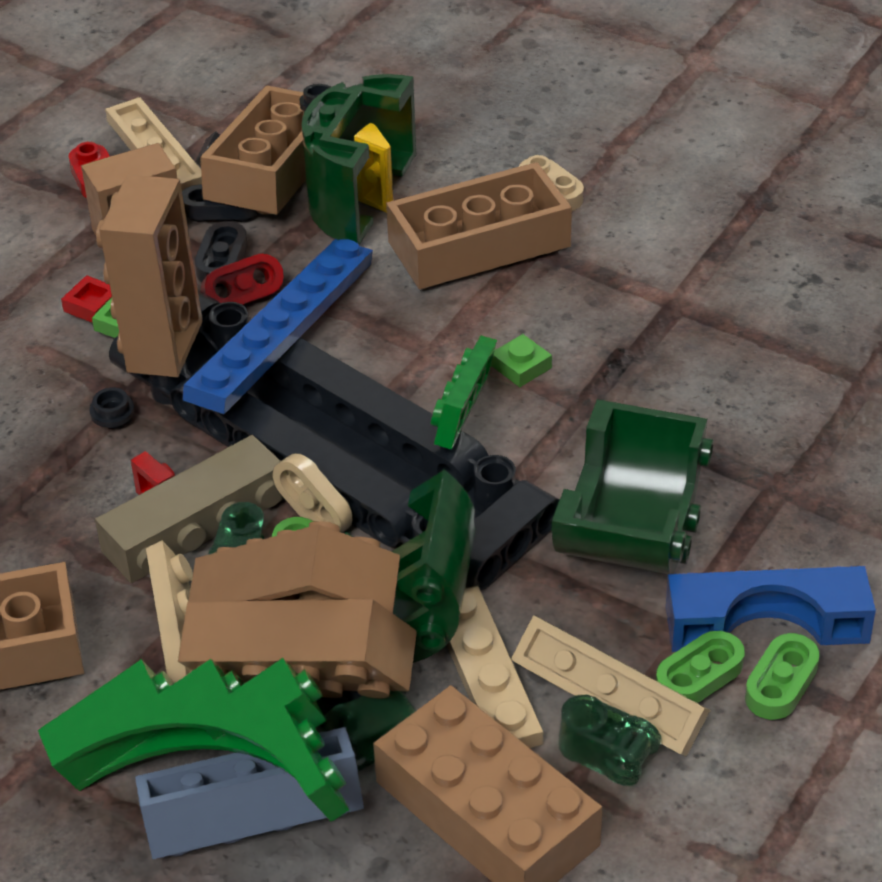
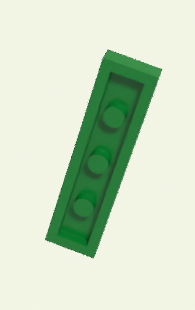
M480 335L473 349H465L461 364H457L452 380L447 382L442 399L437 400L430 425L438 427L434 445L452 450L488 379L497 344L496 339Z

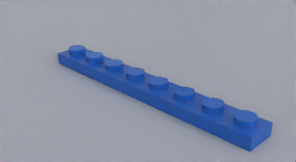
M335 239L184 384L182 400L225 414L371 265L373 250L361 247L352 240Z

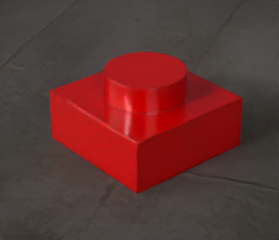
M86 275L61 298L63 312L93 323L92 317L112 298L110 284Z
M146 451L131 459L135 489L138 495L175 476L173 470L166 463L160 464Z

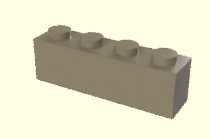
M253 435L237 442L95 518L101 552L131 584L150 574L146 548L163 540L175 555H184L285 499L277 490L273 480L274 467L281 461Z

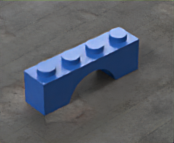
M865 566L668 574L665 609L672 652H677L704 633L710 631L730 633L740 624L758 618H778L793 622L812 634L820 645L867 644L871 641L876 609Z

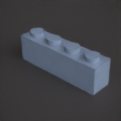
M345 727L319 733L325 746L318 750L322 759L329 757L346 782V785L339 789L350 809L346 813L364 809L355 755ZM232 753L135 776L140 808L152 859L180 856L191 850L220 843H234L245 837L274 830H288L298 824L327 818L306 796L297 780L287 772L267 761L243 753Z

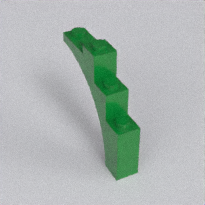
M281 658L245 684L233 670L225 674L212 659H209L176 683H173L164 671L156 675L141 659L38 729L52 767L79 791L126 765L152 756L175 751L214 749L247 754L267 761L287 772L297 780L306 796L330 822L350 810L339 791L340 788L346 785L343 776L329 757L322 759L318 750L325 746L323 739L316 730L317 726L326 721L316 703L323 695L305 669L297 674L284 658Z

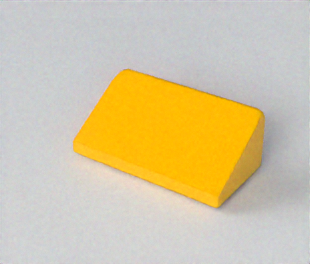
M369 123L354 135L355 142L369 144V159L357 176L358 201L387 213L386 203L393 201L391 146L374 124Z

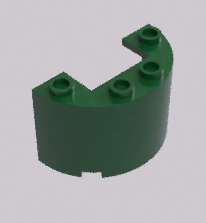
M397 74L363 76L362 84L347 88L341 82L319 94L305 110L302 118V134L308 207L315 224L330 237L338 240H352L360 245L373 224V217L359 214L357 176L369 159V144L355 142L354 135L369 123L374 124L391 146L392 175L403 177L415 158L416 130L413 76Z
M597 399L586 427L585 461L575 491L563 489L552 519L554 550L566 555L664 574H673L678 563L687 564L692 544V536L687 535V532H697L701 513V505L694 504L701 466L709 467L714 440L705 438L708 419Z
M445 470L410 492L408 507L428 520L426 531L392 551L400 555L393 614L417 631L413 663L424 660L442 650L451 641L458 629L476 530L474 524L475 509L471 499L459 482Z

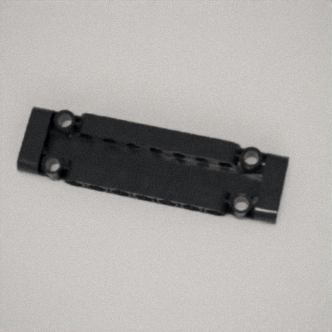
M198 290L203 321L179 377L129 373L150 387L152 398L156 402L172 405L179 416L227 447L253 435L280 461L291 454H301L312 460L328 481L349 503L352 512L351 524L389 547H395L399 542L405 544L426 531L428 520L408 507L410 492L445 470L464 488L475 509L474 524L476 530L466 583L472 587L478 586L480 591L489 587L552 530V519L560 499L527 480H517L516 467L509 458L502 455H488L486 449L478 440L462 430L452 450L434 445L438 427L430 425L432 413L302 338H299L225 414L183 401L184 384L249 322L247 309L240 303H220ZM117 336L110 346L109 359L111 363L127 372L124 355L118 351Z

